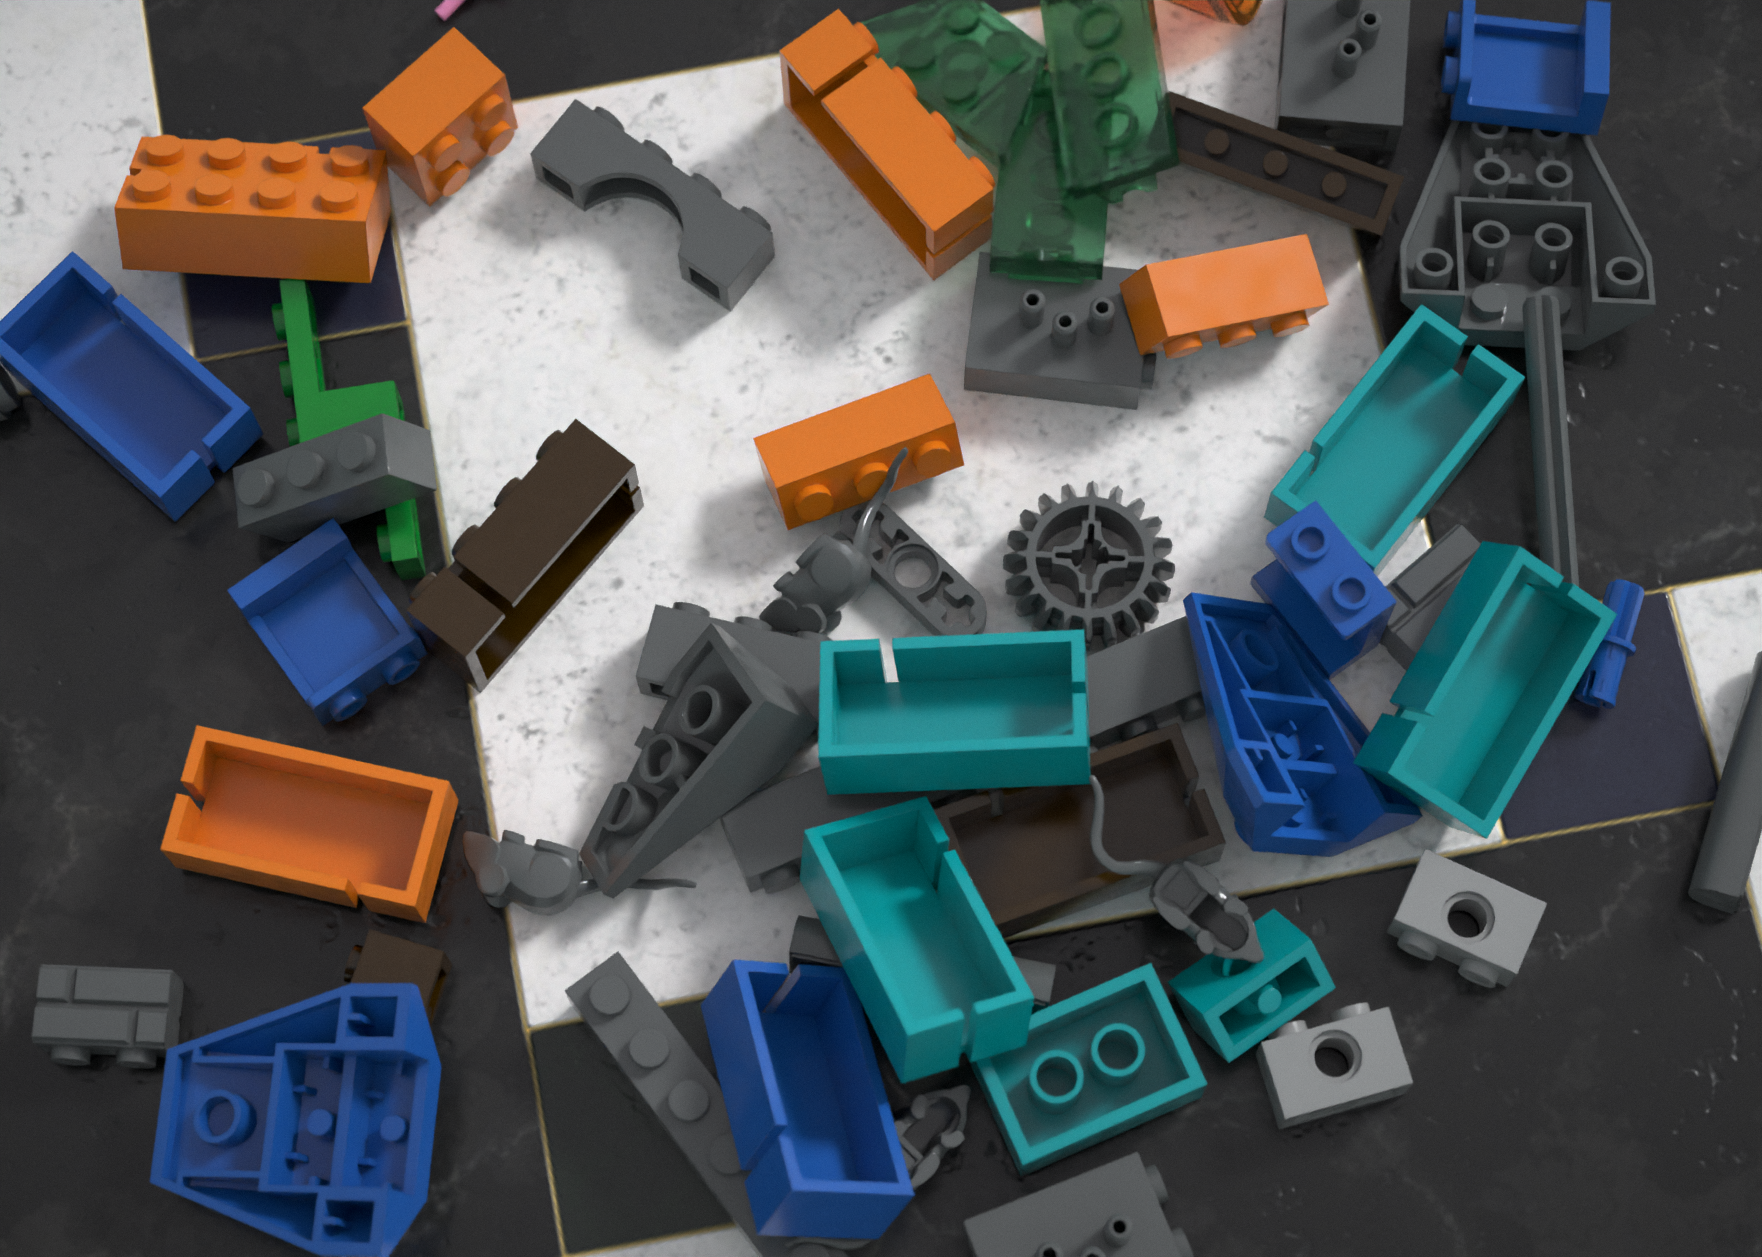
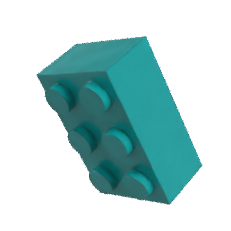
M1151 963L1032 1014L1025 1046L970 1062L1020 1177L1200 1099L1207 1087L1204 1075Z

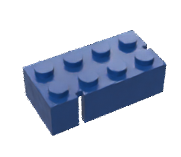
M73 251L0 321V364L175 522L215 483L209 472L214 466L225 473L264 434L251 408L127 298L122 294L118 296L113 286Z
M733 959L701 1004V1010L741 1170H753L744 1183L757 1235L879 1239L913 1198L914 1192L860 999L845 969L841 967L798 964L789 976L787 963Z

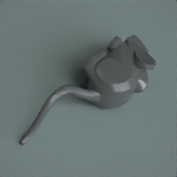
M906 447L893 460L885 481L862 514L854 540L840 531H837L833 536L823 533L796 560V564L800 569L795 574L788 571L775 582L773 587L781 592L782 596L773 600L761 612L759 620L781 631L821 633L833 631L839 626L842 619L840 610L855 602L869 585L871 565L866 548L871 525L879 507L896 482L900 464L908 454Z
M1090 775L1089 781L1095 795L1093 820L1089 834L1090 846L1093 855L1099 863L1110 872L1120 875H1145L1151 877L1154 882L1150 888V902L1171 925L1181 929L1193 938V943L1197 944L1205 954L1212 953L1226 959L1260 963L1264 959V953L1258 940L1256 927L1248 913V906L1239 900L1237 894L1231 895L1219 883V880L1205 868L1186 856L1166 864L1151 860L1116 861L1106 853L1102 845L1104 794L1097 778L1094 775Z
M509 830L503 831L500 843L490 836L467 831L463 835L465 859L469 868L476 876L477 886L488 905L501 908L506 907L512 901L531 913L550 916L566 910L579 897L601 891L595 879L582 881L583 862L578 860V850L542 839H537L533 846L525 843V836ZM638 879L628 888L661 890L671 887L695 888L697 883L685 879Z
M963 1083L952 1088L935 1090L925 1095L919 1094L913 1099L911 1105L894 1112L896 1116L894 1124L913 1190L934 1174L939 1167L940 1159L944 1157L949 1149L963 1142L964 1135L962 1132L967 1121L968 1104L972 1094L970 1085ZM792 1236L784 1244L789 1247L800 1242H814L843 1250H854L864 1247L873 1239Z

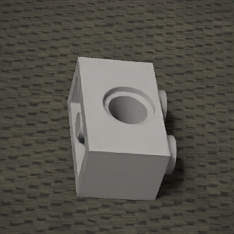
M1425 849L1414 868L1386 933L1399 938L1397 945L1411 955L1425 960H1434L1435 955L1459 965L1458 973L1473 983L1494 988L1497 982L1507 987L1519 971L1547 903ZM1457 910L1470 913L1478 922L1479 935L1465 938L1454 933L1448 924V914Z
M1368 1003L1350 1005L1330 1014L1331 1023L1307 1029L1304 1020L1286 1023L1269 1034V1040L1261 1042L1255 1055L1279 1129L1400 1096L1408 1091L1413 1084V1080L1389 1006L1370 1011ZM1324 1047L1338 1049L1348 1061V1073L1340 1077H1330L1323 1074L1316 1066L1315 1052Z

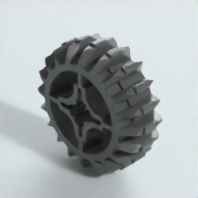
M1094 481L1087 484L1085 497H1077L1075 489L1068 483L1062 486L1061 503L1059 504L1051 496L1043 493L1038 498L1040 514L1027 509L1022 511L1019 523L1024 530H1012L1007 538V545L1015 552L1003 556V569L1014 574L1005 581L1006 593L1013 596H1022L1015 605L1016 614L1019 617H1026L1038 612L1033 621V632L1047 631L1051 625L1057 628L1056 631L1084 629L1086 652L1090 651L1093 636L1100 635L1103 645L1109 648L1117 643V629H1120L1126 637L1133 638L1140 634V626L1137 619L1146 623H1155L1158 619L1159 610L1154 603L1168 602L1171 588L1163 581L1172 579L1175 573V564L1167 559H1163L1172 551L1171 539L1155 537L1162 527V521L1159 516L1140 520L1145 508V502L1141 498L1133 500L1125 507L1121 505L1123 490L1119 485L1113 487L1109 498L1106 499L1098 497L1099 488L1098 484ZM1081 526L1080 535L1071 544L1053 546L1052 552L1041 551L1044 545L1056 534L1068 528ZM1101 527L1122 537L1132 548L1136 556H1129L1128 549L1114 548L1106 543L1102 536ZM1088 543L1092 546L1091 559L1097 561L1096 573L1092 575L1090 590L1086 589V574L1081 573L1082 559H1085ZM1040 577H1049L1050 583L1064 585L1069 588L1076 597L1077 607L1055 597L1047 589ZM1125 581L1138 582L1134 589L1122 600L1110 606L1097 608V598L1104 590L1111 587H1124Z

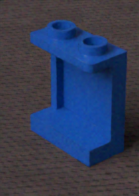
M1461 0L1458 12H1447L1443 48H1452L1453 57H1445L1441 78V93L1451 94L1450 120L1598 135L1609 97L1611 3L1586 0L1580 25L1475 14L1476 0Z
M1315 500L1267 534L1265 544L1277 559L1254 574L1250 585L1266 604H1271L1323 673L1331 680L1378 646L1397 601Z
M334 518L227 590L239 611L322 726L332 719L339 722L356 714L366 704L367 695L386 682L389 685H394L408 678L419 667V659L428 654L417 632L408 625L352 548L348 537Z

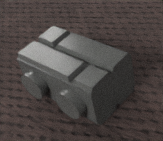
M1457 524L1385 586L1397 602L1379 643L1387 648L1388 653L1406 671L1481 545L1463 525Z
M42 964L39 968L36 994L37 1006L34 1011L33 1043L44 1052H51L50 1061L58 1064L89 1065L91 1054L116 1055V1064L120 1066L156 1067L157 1057H166L167 1049L178 1045L179 1017L181 1016L184 990L183 980L173 970Z

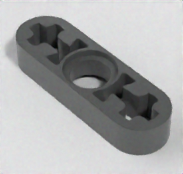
M871 500L844 510L839 525L841 533L854 540L857 530L855 522L860 520ZM882 503L873 522L876 519L881 522L879 525V535L892 550L887 555L884 564H880L877 561L883 558V548L873 538H868L866 553L870 560L871 576L934 636L983 634L987 615V607L983 596L891 508ZM897 539H901L903 541V543H900L894 547ZM919 558L929 565L932 573L930 579L924 585L917 588H909L898 582L894 575L895 568L904 559ZM942 581L949 584L943 588V598L956 609L963 607L965 604L971 607L969 610V621L971 624L966 627L960 622L954 623L951 627L945 624L947 610L942 603L933 597ZM933 597L928 607L922 604Z

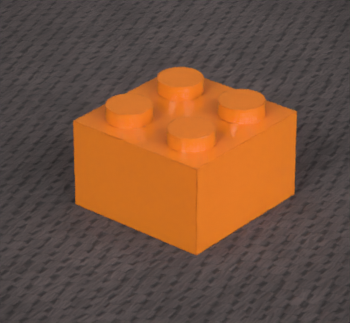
M455 27L448 31L362 107L376 149L386 150L388 167L429 207L442 195L447 197L456 193L469 178L470 170L487 155L492 157L502 152L509 145L514 137L515 130L518 128L505 74Z

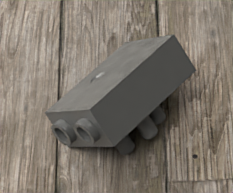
M1284 0L1274 129L1320 146L1395 152L1403 127L1410 0Z
M980 252L965 361L964 390L1137 410L1140 389L1152 390L1157 355V353L1140 356L1119 287L1121 282L1138 270Z
M1138 1152L963 1221L962 1227L973 1257H1194L1182 1228L1179 1226L1170 1230L1160 1205L1169 1202V1197L1155 1164L1144 1168Z

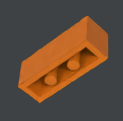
M1307 234L1146 264L1119 284L1140 356L1165 351L1167 359H1175L1193 354L1203 348L1202 343L1215 340L1219 341L1221 348L1241 345L1257 337L1256 332L1269 329L1272 330L1274 337L1291 335L1310 326L1308 318L1329 305Z
M930 373L753 438L765 482L787 530L871 500L885 481L893 460L904 447L908 449V454L900 464L896 482L889 493L964 466L955 421Z

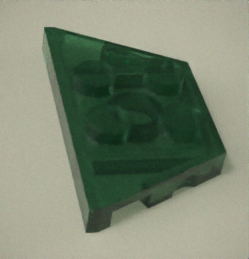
M924 0L861 22L870 31L878 44L879 53L875 57L877 59L882 58L890 69L898 66L908 75L917 90L918 96L916 99L929 114L933 111L940 113L959 139L999 170L1003 171L1009 166L1012 159L1010 147L1019 125H1026L1033 108V94L1041 88L1051 65L1048 50L982 0Z

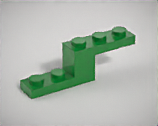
M279 280L282 303L272 304V314L278 341L287 340L289 360L279 362L280 378L285 398L294 397L297 417L286 420L289 446L300 444L381 413L405 421L403 402L394 380L326 391L314 298L306 280ZM414 498L385 508L387 523L377 525V538L382 561L393 562L401 581L426 576L416 499Z

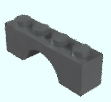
M575 99L530 153L536 179L584 212L602 202L617 198L642 199L663 208L675 219L683 232L678 252L682 279L731 312L775 257L773 233L769 223L753 209L743 206L739 210L722 199V193L717 186L703 175L693 173L690 177L675 167L670 155L656 143L650 140H644L640 143L625 133L622 123L606 109L597 106L592 110Z

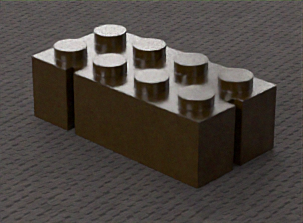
M577 419L564 432L556 430L548 436L536 454L538 462L522 480L519 477H515L502 488L494 502V508L496 509L480 527L474 524L462 533L452 549V555L455 560L448 569L444 567L438 575L434 572L426 575L410 595L409 603L411 605L406 611L425 649L480 693L644 507L641 489L638 486L639 480L635 464Z
M1178 723L1090 754L1091 775L1097 778L1104 794L1102 845L1111 858L1122 862L1151 860L1169 864L1176 859L1186 856L1202 867L1220 861L1226 841L1205 788L1195 791L1199 774ZM1091 784L1000 788L998 806L1002 814L991 818L992 801L988 790L934 809L949 838L948 851L955 850L1003 939L1153 884L1154 880L1149 876L1120 875L1110 872L1093 855L1089 834L1093 820L1095 795ZM1191 797L1187 808L1184 799Z

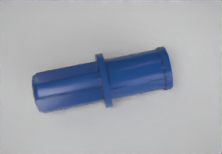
M1616 579L1607 585L1602 604L1614 611L1617 616L1580 678L1578 688L1574 694L1575 699L1580 702L1600 708L1601 701H1603L1602 706L1605 709L1615 707L1616 696L1627 657L1633 656L1636 651V647L1631 641L1645 594L1644 589L1640 585Z

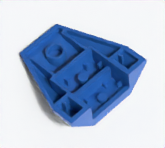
M1191 592L1183 599L1223 797L1235 818L1234 826L1236 832L1250 847L1251 851L1333 857L1414 824L1423 816L1416 804L1353 763L1370 734L1369 730L1271 604Z
M351 983L167 1049L150 1183L320 1256L389 1257L427 1201L442 1067L418 986L412 983Z

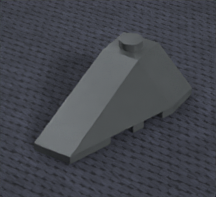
M710 623L671 671L661 690L670 696L653 730L643 726L634 744L642 749V752L627 781L613 785L579 853L603 894L610 898H615L778 774L819 725L790 684L720 626Z

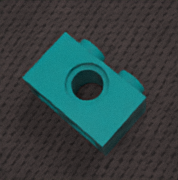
M1274 908L1254 922L1258 940L1264 953V959L1260 963L1226 959L1210 953L1167 982L1192 1029L1228 1063L1336 988L1312 940Z

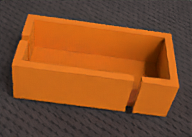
M838 8L779 50L784 105L933 280L991 239V213L994 212L993 187H995L991 173L980 159L975 156L968 159L954 143L956 142V136L949 123L940 113L933 111L929 114L916 99L918 96L917 90L908 75L898 66L890 69L882 58L877 59L875 57L879 53L878 44L870 31L862 23L857 22L852 25Z
M173 135L140 138L129 167L130 175H126L114 207L123 269L371 283L391 214L386 150L364 149L356 145H346L339 148L331 147L329 154H319V146H303L296 142H282L278 144L248 143L232 138H223L216 141L180 139Z
M196 726L180 781L195 800L204 802V806L201 812L190 796L176 794L160 848L176 868L357 908L360 897L369 911L426 923L459 801L449 781Z

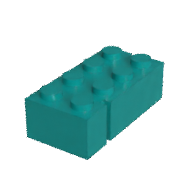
M1421 304L1316 435L1309 452L1304 450L1272 490L1264 518L1278 527L1316 500L1378 577L1513 405L1525 377L1479 344L1470 354L1462 376L1453 369L1459 361L1468 336Z
M1482 541L1389 700L1390 703L1398 708L1394 716L1385 713L1381 714L1353 763L1450 828L1487 839L1617 614L1575 584L1561 582L1564 576L1521 546Z
M1084 629L892 638V650L898 682H887L879 639L820 641L818 758L827 795L1091 784L1089 781L1091 767L1088 721V665Z
M926 796L804 830L800 881L901 1083L957 1067L960 1053L963 1052L966 1053L969 1061L973 1062L1025 1046L1034 1002V996L958 854L955 850L948 851L949 838Z

